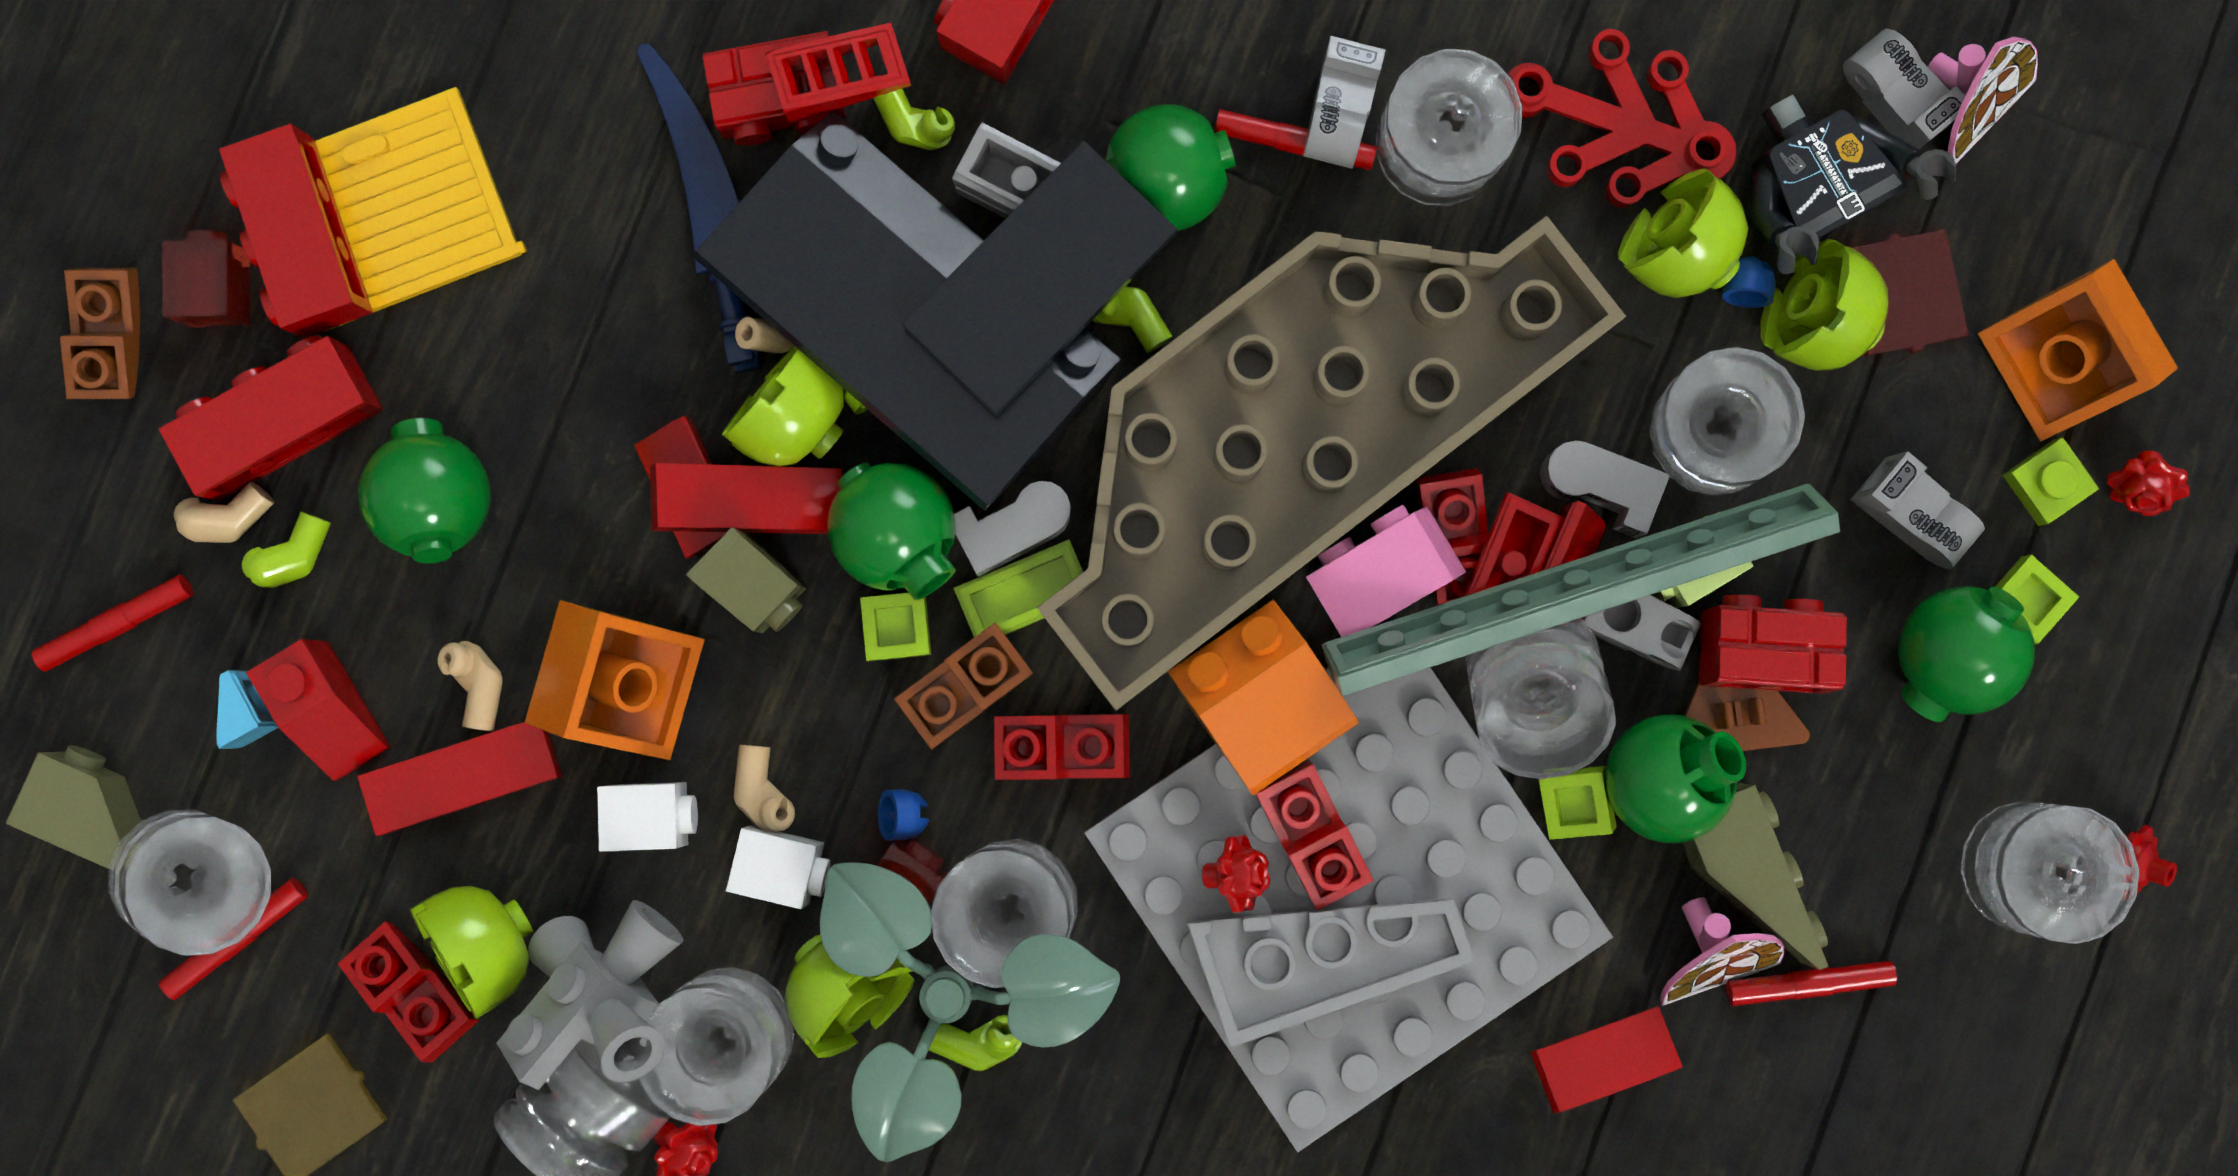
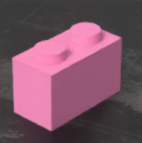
M1401 505L1370 524L1376 533L1375 536L1358 546H1355L1351 537H1348L1317 556L1323 567L1306 576L1341 637L1379 624L1466 572L1427 506L1409 515L1405 506Z

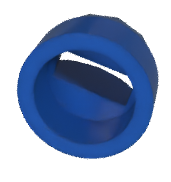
M1745 256L1739 258L1740 267L1737 273L1723 286V300L1731 305L1744 308H1760L1773 303L1776 281L1774 270L1765 261H1760L1757 257Z
M906 789L885 790L878 804V825L882 837L887 841L909 840L920 835L929 824V819L920 818V809L928 807L927 801L919 793Z

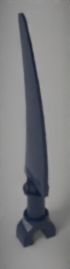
M643 43L637 48V54L654 88L677 154L687 196L695 254L698 247L738 205L739 200L719 147L697 107L672 70L654 48L649 44ZM695 259L697 274L710 273ZM711 274L709 282L716 285L723 321L719 323V330L724 332L728 364L734 366L737 374L761 369L758 351L741 348L735 338L737 324L743 318L749 317L745 302Z

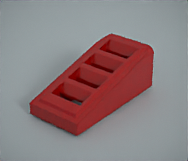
M892 23L796 43L765 53L783 112L790 124L911 86ZM879 45L888 74L875 77L867 48ZM851 53L855 54L863 80L850 82L842 56ZM830 61L837 86L824 87L817 64ZM804 68L811 92L799 94L793 72Z

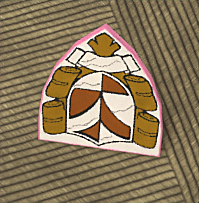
M2011 37L1996 42L1987 57L1983 47L1977 44H1969L1960 50L1958 62L1942 52L1937 54L1930 62L1928 68L1945 86L1950 89L1957 86L1966 95L1953 124L1948 145V153L1954 157L1955 164L2036 81L2038 68L2037 49L2026 38Z
M1704 897L1691 900L1682 906V910L1702 954L1682 967L1668 980L1661 992L1659 1001L1664 1006L1726 984L1727 981L1737 980L1780 965L1784 957V945L1774 935L1760 933L1732 935L1728 938L1731 930L1729 919L1720 913L1712 914Z

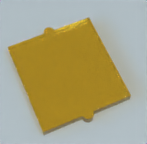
M330 1034L323 1036L233 1099L258 1137L256 1147L260 1150H267L284 1176L310 1175L387 1121V1118L362 1083L365 1078L364 1073L360 1070H353Z

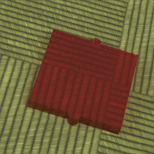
M1946 229L1904 238L1898 233H1893L1883 242L1852 247L1875 265L1888 288V313L1885 320L1884 333L1880 341L1863 354L1864 357L1907 348L1911 353H1917L1922 351L1925 345L1969 336Z

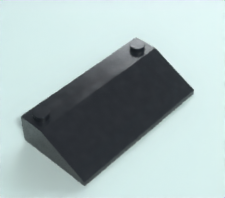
M834 111L789 147L698 247L693 257L984 511L1098 396L1121 360L1084 328L996 418L902 326V323L984 240Z

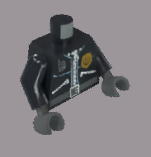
M1793 94L1774 104L1761 114L1778 145L1766 151L1752 163L1753 174L1749 179L1747 220L1769 248L1778 252V270L1782 274H1790L1794 272V254L1805 256L1811 265H1815L1817 263L1820 239L1888 202L1909 188L1905 180L1908 181L1915 178L1917 194L1925 200L1938 196V183L1932 176H1942L1949 182H1955V159L1944 150L1935 149L1924 153L1920 149L1860 117L1853 118L1844 109L1813 125L1798 98Z

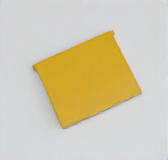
M457 87L315 141L373 313L522 256V253L527 252L524 242L522 240L517 242L463 98Z

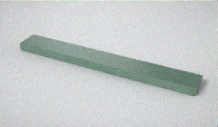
M1807 483L1325 642V644L1321 645L1325 661L1342 696L1839 533L1838 512Z

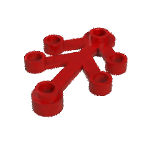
M1606 29L1596 35L1589 46L1588 58L1593 67L1602 71L1618 106L1554 84L1548 71L1535 63H1523L1515 66L1507 74L1501 85V103L1506 111L1515 117L1531 118L1545 109L1609 132V134L1581 147L1564 145L1555 150L1547 162L1546 172L1549 179L1557 186H1573L1586 172L1642 146H1648L1669 154L1640 170L1630 166L1619 168L1609 177L1605 185V195L1608 201L1618 208L1632 207L1645 193L1696 170L1707 169L1718 179H1721L1731 170L1736 159V144L1730 132L1716 122L1704 121L1685 82L1689 73L1688 62L1681 53L1674 50H1666L1659 53L1649 64L1646 77L1649 85L1654 90L1663 93L1677 128L1654 119L1626 60L1630 51L1629 41L1621 31L1616 29ZM1605 41L1615 44L1619 52L1618 58L1613 60L1604 58L1599 52V44ZM1665 62L1673 65L1677 71V79L1674 81L1664 80L1658 73V64ZM1522 78L1534 79L1539 85V94L1536 96L1523 94L1519 89V80ZM1706 141L1714 147V160L1707 161L1698 156L1696 152L1697 142ZM1564 156L1572 158L1577 165V173L1572 176L1560 173L1556 164L1557 159ZM1617 179H1630L1636 187L1635 195L1633 197L1620 195L1616 189Z

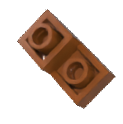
M73 268L64 270L71 329L70 334L60 336L66 399L133 398L137 383L140 345L138 269Z
M995 622L947 657L942 664L894 698V700L930 749L933 750L1026 680L1033 672Z

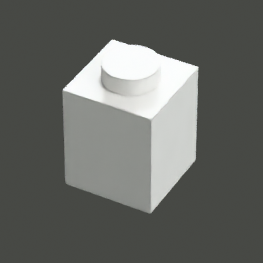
M687 782L618 784L597 787L599 851L677 849L688 845V834H695L697 831V800L695 795H687Z
M753 825L741 828L726 892L797 909L806 907L810 904L812 895L821 897L825 889L827 872L830 869V860L821 858L825 842L783 832L761 830Z

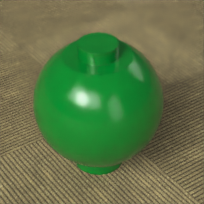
M1174 104L1150 106L1128 117L1113 134L1105 160L1177 228V231L1200 223L1215 210L1222 200L1228 185L1225 170L1236 166L1226 131L1222 130L1214 133L1206 117L1195 110Z
M429 418L407 419L395 424L391 428L392 440L378 448L366 463L359 481L358 500L360 511L369 530L385 546L400 554L411 556L414 561L419 563H438L449 559L452 556V552L465 546L480 531L490 507L489 479L477 456L460 441L444 435L443 425L439 421Z
M862 463L842 476L837 483L840 491L836 494L830 506L827 532L835 558L851 577L866 586L889 591L905 587L914 600H920L939 589L953 576L956 569L948 560L947 555L955 540V514L948 495L935 479L916 467L901 463H882L872 467L868 463Z
M1970 586L1954 587L1939 591L1922 601L1907 618L1899 639L1898 655L1900 666L1908 679V682L1900 691L1903 700L1918 714L1935 722H1943L1951 711L1964 715L1980 714L1994 710L2009 702L2026 684L2035 658L2034 638L2027 620L2022 615L2024 611L2023 605L2010 593L1998 587H1990L1989 590Z
M1656 715L1631 726L1614 744L1607 759L1605 769L1607 796L1617 816L1635 833L1662 843L1688 842L1704 836L1725 818L1735 798L1737 781H1740L1745 775L1746 759L1740 744L1727 732H1715L1701 721L1683 715Z

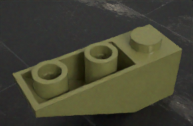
M1737 783L1733 804L1725 818L1704 836L1688 842H1682L1691 868L1768 935H1774L1780 939L1784 949L1799 962L1819 970L1826 968L1829 965L1822 948L1828 946V938L1818 916L1812 910L1806 911L1797 888L1804 885V880L1795 858L1789 851L1782 852L1773 830L1779 827L1776 809L1764 791L1758 793L1755 785Z

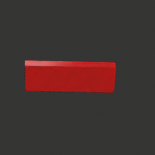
M655 463L650 467L652 531L727 532L733 527L744 533L828 534V514L834 497L840 491L837 483L842 478V469Z
M524 722L357 776L375 836L392 833L563 777L549 732Z

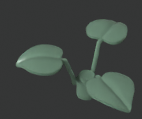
M859 862L838 863L831 866L827 872L820 915L821 939L829 957L844 971L865 977H872L886 972L893 965L896 958H898L905 967L921 975L925 980L920 990L919 1000L922 1010L930 1019L914 1054L897 1043H882L869 1052L860 1063L852 1085V1111L857 1130L866 1147L880 1161L891 1162L907 1154L927 1148L943 1138L954 1125L962 1100L959 1081L954 1071L947 1064L939 1060L925 1058L941 1023H951L960 1019L967 1012L972 1000L977 999L996 1005L1010 1004L1008 1025L1012 1035L1023 1043L1044 1048L1068 1043L1082 1035L1105 1013L1116 994L1120 983L1119 972L1100 960L1078 942L1057 934L1030 936L1020 941L1009 952L1001 971L1002 981L1007 992L984 989L980 985L973 986L970 976L964 970L955 966H943L934 970L930 964L921 962L908 952V949L920 945L928 938L933 926L931 909L921 891L903 876L886 868Z

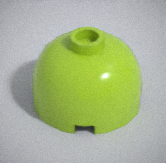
M1707 169L1689 172L1670 183L1660 192L1668 201L1657 210L1652 218L1646 208L1637 215L1625 233L1618 251L1619 260L1625 265L1624 267L1628 270V273L1637 281L1658 294L1673 298L1700 294L1710 288L1718 289L1727 284L1740 267L1739 258L1743 253L1748 233V225L1742 204L1731 188Z
M1826 239L1819 242L1817 263L1815 265H1811L1805 256L1797 255L1795 257L1794 272H1792L1795 275L1788 282L1783 295L1775 287L1774 301L1764 307L1760 320L1761 340L1765 346L1774 350L1773 353L1778 357L1814 371L1833 370L1855 361L1880 341L1885 330V320L1888 313V288L1875 265L1864 255L1851 247L1844 246L1836 240Z
M794 346L765 376L764 379L766 381L753 397L749 396L722 433L725 438L732 442V446L758 463L769 466L793 465L810 452L820 459L831 449L843 433V429L835 424L844 406L843 387Z
M474 886L452 887L434 894L410 908L411 915L424 940L429 937L432 940L430 945L436 954L435 959L469 1012L472 1011L474 1018L477 1019L499 1006L516 992L527 974L529 954L523 938L533 933V929L514 899L503 905L488 890Z
M821 934L807 941L795 955L797 964L789 975L784 998L787 1017L797 1034L818 1058L832 1057L859 1043L851 1033L868 1020L871 1021V1025L876 1030L895 1012L913 987L914 979L909 974V972L913 971L905 967L896 958L893 965L880 975L865 977L848 973L832 961L823 946Z

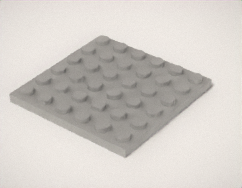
M1326 668L1325 671L1339 690L1329 668ZM1431 668L1343 696L1359 723L1309 757L1374 880L1322 909L1451 898L1455 901L1476 961L1474 963L1230 1048L1187 921L1316 910L1256 795L1252 796L1215 743L1084 832L1297 1152L1313 1143L1613 938ZM1246 835L1251 847L1266 855L1269 862L1267 871L1271 880L1269 888L1262 892L1261 896L1256 897L1255 907L1252 911L1243 910L1240 913H1233L1227 898L1220 894L1219 888L1208 889L1204 886L1202 882V868L1206 863L1217 862V859L1223 853L1227 837Z

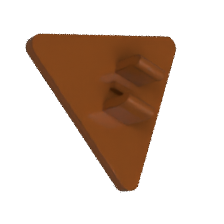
M1698 679L1684 713V716L1701 721L1715 732L1724 731L1729 733L1737 740L1743 751L1804 744L1810 737L1808 729L1778 691L1701 686Z

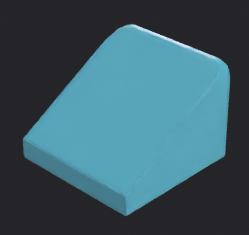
M228 670L220 674L216 733L219 749L242 748L278 728L247 676V671Z

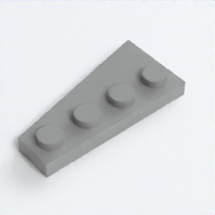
M1451 898L1187 921L1230 1048L1476 962L1455 901Z

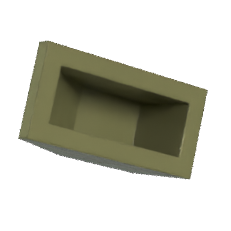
M733 527L686 574L695 584L753 632L764 633L769 627L778 632L791 621L803 606L797 598L806 588L754 537Z
M69 745L66 751L38 752L6 824L121 875L150 871L155 857L125 776L104 768L105 757L82 747Z

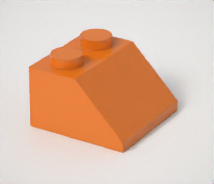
M2115 259L2053 290L1978 333L2040 442L2156 387L2178 369Z
M1274 599L1168 671L1191 710L1252 796L1359 723L1307 642Z
M560 600L524 723L562 738L671 760L705 639Z

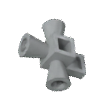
M633 900L604 954L594 949L585 922L574 916L554 918L543 924L534 933L528 947L529 958L550 979L522 1013L513 1019L507 1031L497 1041L498 1047L519 1082L539 1090L581 1039L595 1045L603 1074L614 1082H630L639 1079L657 1065L664 1052V1038L647 1021L660 1005L640 977L684 942L680 932L664 916L645 903Z

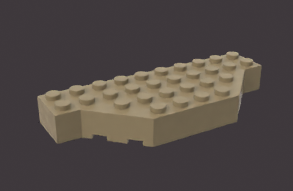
M1545 216L1497 254L1474 251L1469 253L1432 249V246L1388 240L1374 242L1343 238L1341 234L1315 231L1112 387L1088 569L1038 606L1037 609L1114 709L1118 710L1627 316L1548 216Z

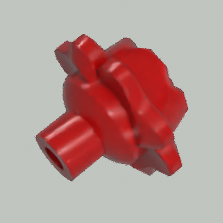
M2143 451L2136 456V459L2126 461L2121 470L2108 475L2107 484L2111 487L2110 499L2124 503L2129 511L2141 513L2144 516H2156L2161 512H2166L2171 509L2175 501L2186 498L2190 494V488L2188 484H2185L2188 481V472L2184 469L2170 466L2163 459L2162 455L2156 451Z
M2144 825L2138 832L2132 831L2128 836L2123 834L2117 835L2114 838V842L2104 849L2106 863L2102 871L2106 876L2112 878V887L2116 889L2119 899L2127 900L2133 893H2139L2150 882L2169 887L2175 879L2177 864L2159 858L2157 849L2158 839L2154 836L2153 827Z
M1246 835L1230 836L1225 839L1223 853L1217 859V862L1206 863L1203 866L1202 882L1208 889L1219 888L1220 894L1227 898L1233 913H1240L1243 910L1252 911L1255 907L1256 897L1261 896L1262 892L1269 888L1271 880L1267 871L1269 862L1265 854L1251 847Z
M697 1115L680 1128L672 1122H666L659 1126L654 1134L655 1143L661 1147L654 1156V1160L658 1165L656 1176H707L711 1165L717 1160L718 1143L714 1138L717 1124L711 1119L704 1121Z

